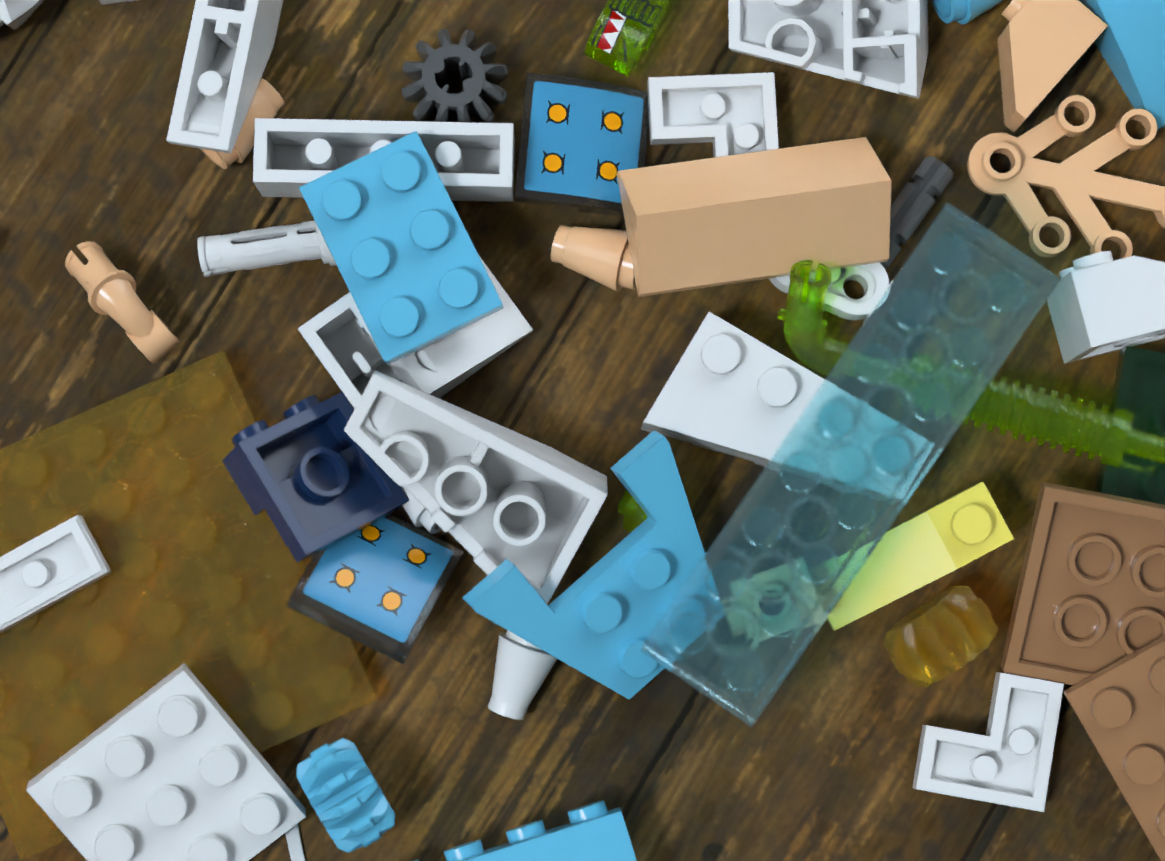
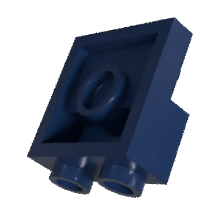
M343 392L322 402L319 401L316 395L309 396L283 413L286 420L271 427L267 425L265 420H261L244 428L232 437L231 441L235 447L222 460L254 515L257 516L264 511L267 512L297 563L390 515L409 501L402 488L344 431L354 409Z

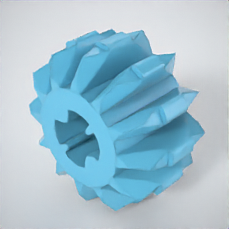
M341 738L329 745L325 743L310 752L309 757L297 764L296 777L337 848L347 853L362 846L365 848L382 838L381 835L395 825V813L353 742Z

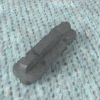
M928 156L923 160L911 177L914 182H908L891 205L889 259L887 262H881L884 269L890 266L901 251L898 245L900 243L905 244L936 202L933 197H939L953 178V171L946 164L932 156Z

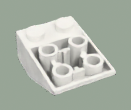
M482 259L481 261L503 303L504 309L387 366L350 292L298 328L354 408L358 404L374 371L440 398L533 332L529 323Z

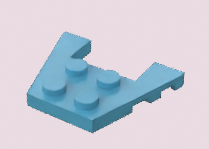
M655 430L610 468L645 512L647 519L553 602L547 605L519 569L508 559L463 597L465 602L478 614L629 700L725 615L670 443L664 435Z

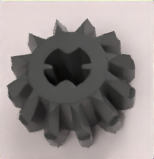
M442 28V30L438 31L440 47L436 50L428 42L420 40L415 47L423 62L406 61L403 65L404 75L414 81L402 88L404 100L412 103L419 102L413 112L414 119L427 122L437 114L435 122H471L470 118L475 115L481 123H493L494 114L486 103L493 105H503L506 103V90L495 84L501 83L508 78L505 64H490L497 54L495 45L489 42L473 51L475 47V33L469 29L465 30L461 35L459 44H452L449 31ZM460 72L461 80L463 81V92L450 94L449 86L447 85V75Z

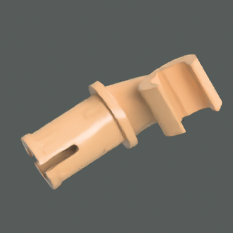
M91 241L78 244L77 248L88 259V263L84 265L71 250L65 260L67 271L76 278L88 293V303L91 308L100 315H109L126 331V335L135 346L155 365L178 345L180 341L153 310L149 311L136 294V282L131 274L124 270H118L105 255L99 244Z

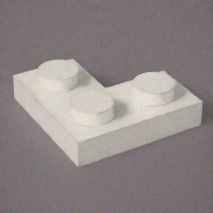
M774 72L648 78L650 145L713 142L714 158L779 149Z
M996 672L986 736L922 725L912 788L1044 812L1064 684Z

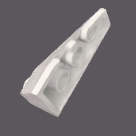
M374 371L344 429L398 486H403L431 514V519L445 533L449 532L474 557L473 561L487 575L508 559L519 569L546 604L551 599L608 495L607 476L545 444L377 371Z

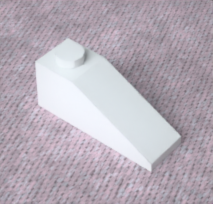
M283 0L195 1L166 139L167 142L175 145L232 153L273 50Z

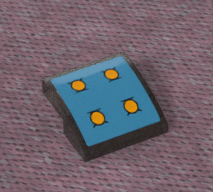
M527 72L515 201L578 207V212L624 216L617 172L645 167L649 129L648 92L598 81Z
M388 515L314 554L296 585L287 607L404 664L427 625L431 613L455 572L464 551L403 520Z

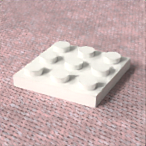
M185 663L28 782L26 788L31 797L87 861H249L306 817V808Z

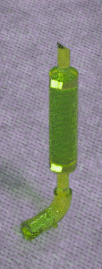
M799 261L791 267L785 309L780 308L777 319L783 320L784 338L793 355L807 368L835 379H839L840 374L901 390L899 407L918 412L920 406L925 407L924 414L931 415L932 410H937L936 417L943 419L945 413L950 414L949 421L955 422L957 416L962 417L961 424L968 426L969 421L973 420L975 421L974 428L980 429L982 423L987 424L986 431L993 433L994 427L1000 428L999 435L1005 436L1007 430L1012 431L1011 438L1018 440L1019 434L1025 435L1024 442L1030 443L1032 437L1037 438L1036 445L1043 447L1044 441L1051 442L1049 449L1056 450L1057 444L1062 445V452L1067 454L1069 449L1073 448L1076 449L1074 456L1081 457L1082 452H1087V459L1091 461L1094 460L1095 455L1101 456L1100 463L1119 468L1124 453L1165 464V437L1131 428L1135 412L1118 407L1115 408L1114 413L1108 412L1109 405L1103 404L1101 409L1095 408L1097 402L1090 400L1089 406L1083 405L1084 398L1077 397V401L1072 402L1070 401L1071 394L1065 393L1063 399L1057 398L1059 391L1052 389L1051 396L1045 394L1046 388L1042 386L1039 387L1038 392L1032 391L1034 384L1027 383L1026 388H1021V381L1016 379L1013 385L1007 384L1008 377L1002 376L1000 381H996L995 373L990 372L988 378L982 377L984 370L977 369L974 375L970 373L971 367L965 365L963 370L960 371L958 370L959 364L955 362L951 363L950 368L945 367L946 360L939 359L938 364L933 363V356L914 352L910 366L848 350L847 342L836 340L826 334L828 321L822 320L827 290L832 276L829 268L819 263L815 282H810L813 261Z

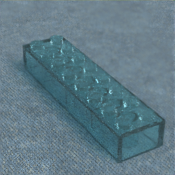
M947 202L931 222L645 639L640 651L752 727L1061 278Z

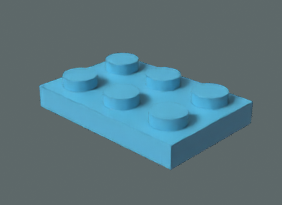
M417 131L299 187L386 366L504 309L503 303Z

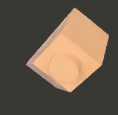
M1012 0L1001 14L1010 21L998 38L1004 124L1013 133L1108 26L1079 0Z

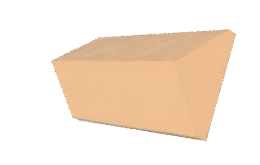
M866 137L634 168L617 172L638 297L887 262L889 259L891 179Z

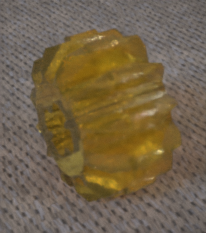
M951 586L944 592L940 591L934 597L922 602L913 611L905 614L903 619L892 625L891 630L886 633L883 644L891 655L889 659L900 674L903 673L912 685L929 687L936 681L941 682L948 675L959 671L968 662L976 659L980 652L990 647L991 641L995 639L998 627L991 618L992 613L982 598H977L969 586Z

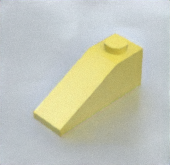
M981 482L815 568L809 573L824 614L833 631H836L1010 542L1014 537L984 482Z

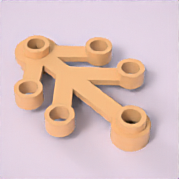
M1069 96L1059 104L1054 115L1018 138L1001 132L982 137L969 153L967 161L968 174L974 185L984 193L1004 196L1028 231L1029 245L1037 255L1045 258L1058 255L1068 246L1071 233L1068 225L1062 219L1047 216L1029 185L1054 191L1091 247L1090 255L1102 252L1101 246L1103 241L1111 240L1120 246V259L1130 257L1133 253L1131 240L1125 233L1111 230L1091 198L1152 211L1158 223L1165 229L1164 186L1095 172L1127 150H1140L1154 139L1157 133V122L1150 112L1144 109H1132L1126 112L1116 123L1115 129L1061 163L1033 158L1063 136H1080L1093 124L1096 113L1092 102L1084 96ZM1065 108H1079L1084 115L1083 125L1073 126L1069 124L1064 116ZM1137 120L1144 125V139L1138 140L1129 136L1126 131L1127 121ZM994 153L1006 155L1011 162L1010 171L1007 173L996 172L990 165V156ZM1051 227L1058 232L1060 242L1057 247H1047L1040 241L1039 232L1041 228Z

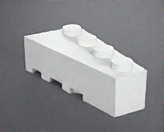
M708 312L641 427V430L652 432L655 430L662 435L692 443L694 446L753 461L761 466L810 478L815 482L889 504L901 499L933 444L711 312Z

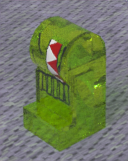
M608 0L590 34L584 55L629 78L646 48L649 49L675 0Z

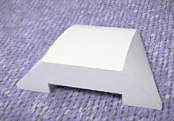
M728 0L729 49L731 51L919 99L928 56V0Z

